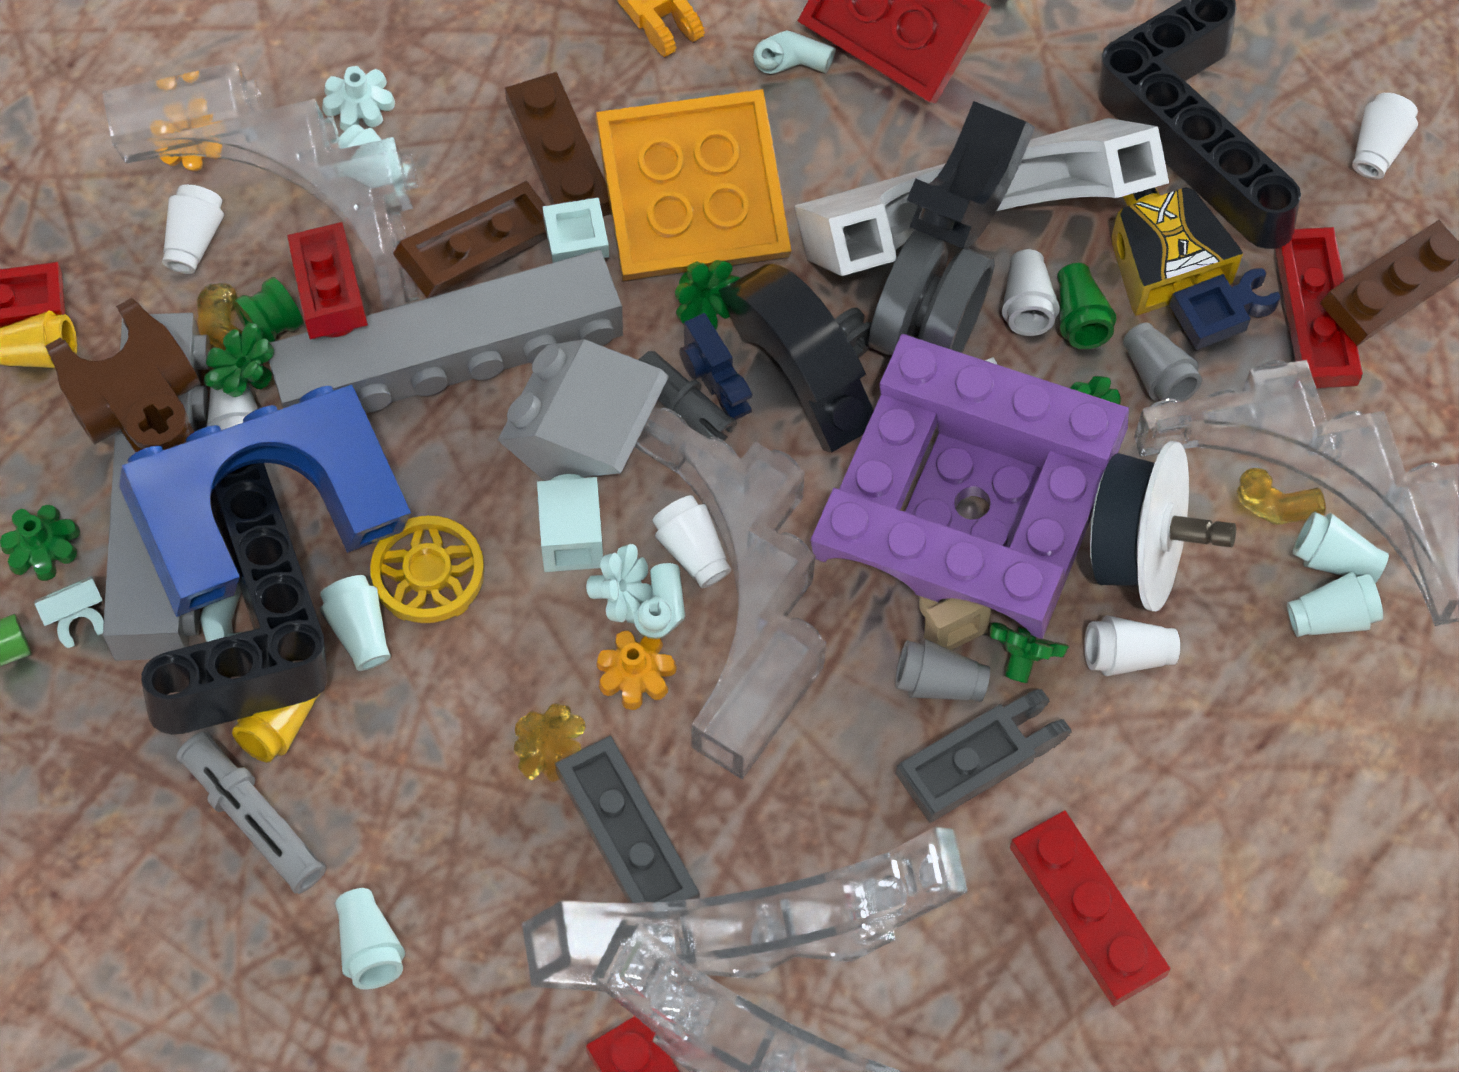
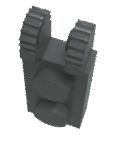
M1042 689L1033 690L1005 707L999 704L897 765L895 774L929 823L934 822L1033 763L1034 758L1049 752V750L1055 748L1070 736L1069 734L1072 731L1064 719L1047 724L1027 738L1018 729L1017 726L1040 714L1050 702Z

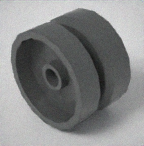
M914 230L901 249L879 299L870 329V348L892 356L901 334H905L963 353L991 283L995 266L994 258L966 248L957 253L946 268L948 260L946 241Z

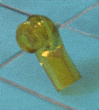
M1262 468L1248 469L1240 476V486L1236 492L1242 506L1273 525L1306 520L1313 512L1325 515V498L1318 487L1285 494L1272 486V477Z

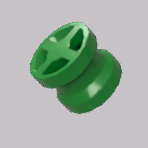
M275 277L264 281L261 291L253 296L241 295L233 300L234 309L243 326L245 327L248 323H255L263 332V339H267L270 343L275 342L276 336L283 331L294 332L304 325L302 315L293 298Z

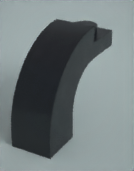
M973 101L955 147L939 175L930 183L915 178L907 198L908 202L918 205L910 227L960 248L970 247L986 229L1005 197L1035 127L1027 121Z
M765 264L719 289L741 340L762 346L772 355L789 378L822 449L834 452L862 436L874 411L860 378L866 375L865 370L845 333L813 290L793 272L775 264Z

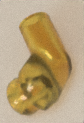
M227 283L208 284L201 290L196 299L200 335H208L210 344L222 350L226 349L223 339L229 331L237 329L242 334V330L231 323V312L235 310L233 300L238 298L235 289Z

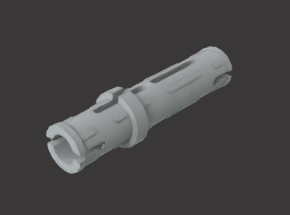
M200 732L188 739L178 750L176 758L181 764L185 765L209 793L207 797L208 803L217 812L225 811L249 838L255 848L263 854L290 885V889L295 894H301L316 884L324 875L327 866L322 861L320 862L290 828L288 823L254 787L255 777L245 767L237 768L213 741V737L208 732Z

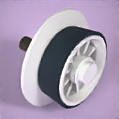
M1175 441L1166 443L1155 463L1120 453L1115 454L1101 477L1091 518L1090 556L1097 583L1099 585H1138L1142 604L1149 611L1160 610L1168 599L1174 584L1184 541L1200 544H1209L1211 542L1215 546L1232 548L1236 537L1235 523L1221 521L1213 523L1211 520L1187 517L1189 473L1186 453L1181 443Z

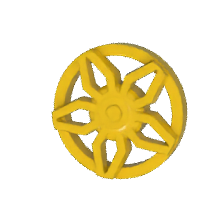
M418 516L408 519L403 532L380 540L377 543L371 558L370 574L372 584L377 588L379 600L394 616L404 621L435 623L454 616L458 617L469 608V605L474 601L483 584L484 560L476 538L463 525L445 517ZM426 530H428L433 543L422 544ZM438 531L457 537L465 545H452L443 549V542ZM414 533L409 551L405 549L389 551L401 538ZM470 557L459 565H451L452 559ZM403 562V569L396 570L386 565V563ZM474 569L471 581L463 591L459 580L455 577H462ZM381 574L395 582H400L397 585L394 598L384 587ZM447 587L453 590L456 599L450 601L442 596L439 591ZM411 590L418 592V596L409 604H403L408 592ZM427 594H431L433 602L439 606L436 608L420 609L426 603Z

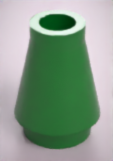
M1072 263L1064 266L1057 274L1060 332L1075 348H1097L1108 342L1113 336L1117 318L1116 313L1091 275L1090 268L1086 264Z

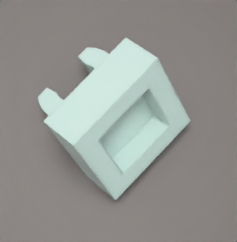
M599 197L543 206V219L552 263L600 249L604 258L609 257V244Z
M92 576L43 596L34 602L44 626L58 621V637L67 648L75 646L73 637L69 632V625L75 618H88L93 623L97 635L103 633L104 619L96 609L90 607L103 601Z

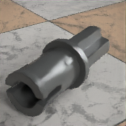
M648 351L639 358V361L660 368L669 376L658 398L667 407L666 415L669 418L674 419L678 417L699 435L712 450L716 449L728 438L722 432L726 429L729 433H732L737 425V421L733 417H729L700 391L702 384L696 379L689 382L655 351Z

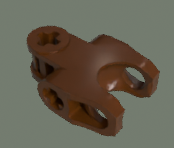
M133 298L116 306L128 330V340L122 350L113 357L102 361H89L80 358L72 351L68 343L61 338L45 346L54 363L60 389L65 395L73 415L94 445L121 431L135 453L151 446H162L163 450L186 443V438L194 433V429L188 422L189 418L185 408L178 397L200 385L197 374L167 327L154 319Z

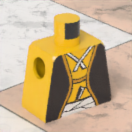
M1154 187L1122 196L1127 206L1117 213L1111 240L1128 299L1135 316L1168 306L1173 293L1224 274L1230 285L1233 284L1243 252L1195 190L1185 187L1160 195L1157 188Z

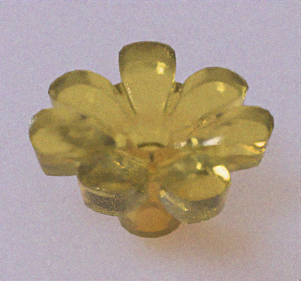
M554 703L550 705L544 715L530 711L516 723L515 734L519 739L515 741L514 753L520 758L518 769L527 779H535L542 772L550 782L559 780L555 763L560 761L562 757L566 758L581 750V744L571 738H577L584 733L585 721L579 715L570 714L571 708L569 706Z

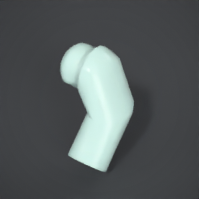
M673 563L658 564L651 568L650 576L653 597L641 603L634 614L636 629L647 638H664L685 618L680 568Z

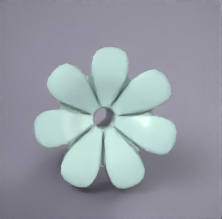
M352 66L346 69L344 79L330 76L327 79L324 88L327 96L323 99L322 110L327 116H335L341 113L340 128L343 131L354 124L359 125V119L361 118L367 126L376 127L383 121L380 110H392L395 106V100L390 91L383 89L387 81L385 75L380 70L375 69L365 74L358 66Z
M634 544L618 548L617 553L604 555L600 562L603 575H593L587 580L586 589L591 599H608L606 615L611 621L624 622L626 620L628 623H634V614L641 603L653 597L652 585L641 582L648 574V565L643 557L637 559L638 549Z

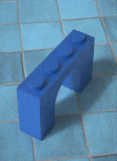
M352 384L337 390H333L332 386L316 388L303 395L299 399V403L280 410L274 405L259 408L245 416L243 423L223 430L218 425L202 428L186 438V443L163 450L162 446H151L142 449L130 456L127 464L122 465L119 482L120 490L176 617L234 596L240 576L214 520L210 496L217 484L236 469L250 464L273 463L289 467L305 476L320 493L347 553L403 532L411 514Z

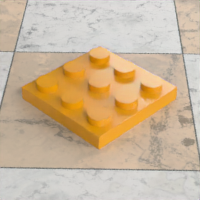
M763 89L596 112L597 131L622 281L687 272V267L696 261L704 263L709 267L715 260L726 261L731 265H739L790 257L792 250Z

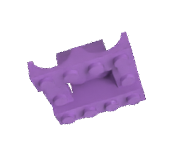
M901 334L879 384L881 396L840 488H833L810 541L814 559L826 563L828 559L841 558L873 566L904 582L916 595L938 603L941 599L954 598L987 606L1014 619L1024 626L1032 636L1043 639L1091 521L1095 498L1103 472L1111 458L1119 452L1127 432L1129 407ZM938 424L939 434L905 512L901 511L900 509ZM970 496L981 497L990 505L988 512L978 519L962 517L956 511V507L961 500Z

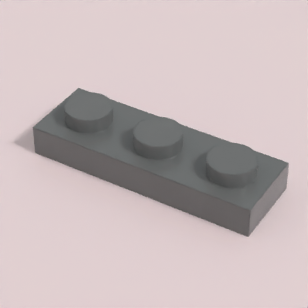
M611 735L555 763L559 779L643 930L700 901L699 890Z

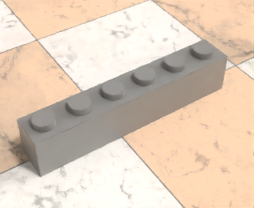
M600 249L367 315V326L355 328L350 333L340 337L323 336L310 340L307 332L271 342L274 354L269 360V364L283 408L299 403V399L303 395L316 388L332 386L333 390H337L352 384L364 411L367 413L375 412L387 407L394 401L415 395L431 396L453 384L471 379L486 380L497 376L502 370L526 363L533 364L537 355L547 345L585 339L603 346L613 338L623 336L622 304Z
M193 313L150 314L154 319L167 327L188 358L200 381L199 386L178 397L185 408L189 418L188 422L194 429V432L199 430V421H207L208 390L205 385L201 386V370H210V367L206 365V358L211 349L209 336L200 335ZM123 318L120 350H122L128 340V330L123 323ZM121 431L115 433L103 637L115 661L147 660L165 652L188 647L189 637L199 634L200 610L197 609L176 617L119 487L122 465L127 464L128 458L135 453Z

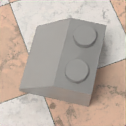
M585 339L547 345L535 358L532 365L533 373L522 394L511 404L507 412L508 421L498 441L544 481L563 474H576L581 477L620 474L669 376L660 368Z

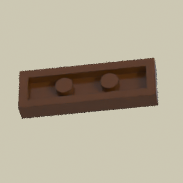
M557 72L505 87L507 104L550 204L555 205L599 197L602 216L610 215L611 210L606 182Z
M525 181L400 241L393 255L428 299L547 239L543 219V206L546 205L530 184Z
M1438 220L1332 289L1320 304L1350 339L1359 346L1459 278V241Z

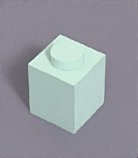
M563 474L548 481H537L544 572L601 568L600 562L603 558L597 477L583 478L576 474Z

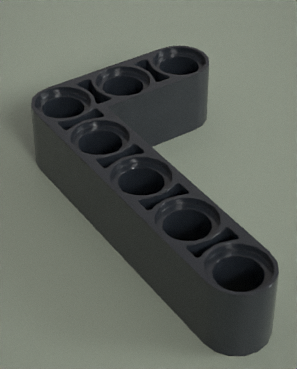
M1181 0L1112 41L1104 48L1101 56L1099 100L1119 120L1158 126L1165 163L1249 242L1264 249H1277L1285 246L1292 239L1295 231L1301 199L1300 187L1295 180L1186 82V80L1221 60L1229 53L1237 10L1236 1Z
M264 463L250 464L236 469L224 477L211 494V500L228 552L240 576L238 583L254 630L165 652L153 657L145 664L141 673L148 719L152 726L162 733L170 735L184 734L253 716L255 713L306 702L317 697L327 684L324 636ZM179 692L177 694L167 695L170 693Z

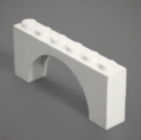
M1107 118L1031 139L1013 181L997 211L1068 198H1119L1168 184L1169 179L1158 126ZM945 164L795 205L807 260L841 276L896 261L895 250L905 244L912 232L916 230L911 228L910 224L918 205L907 201L915 178L930 183L939 175Z

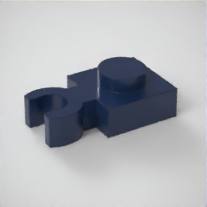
M1264 268L1249 270L1242 276L1240 283L1232 287L1224 274H1221L1172 294L1169 306L1196 350L1247 331L1251 320L1249 315L1265 317L1277 309L1281 299L1278 292L1271 293L1268 296H1259L1252 291L1263 285L1267 274Z
M703 313L685 321L684 347L680 348V356L688 374L694 380L702 379L710 394L717 395L723 411L729 417H733L736 420L751 413L752 408L747 400L752 398V392L744 378L734 369L733 357L707 315Z

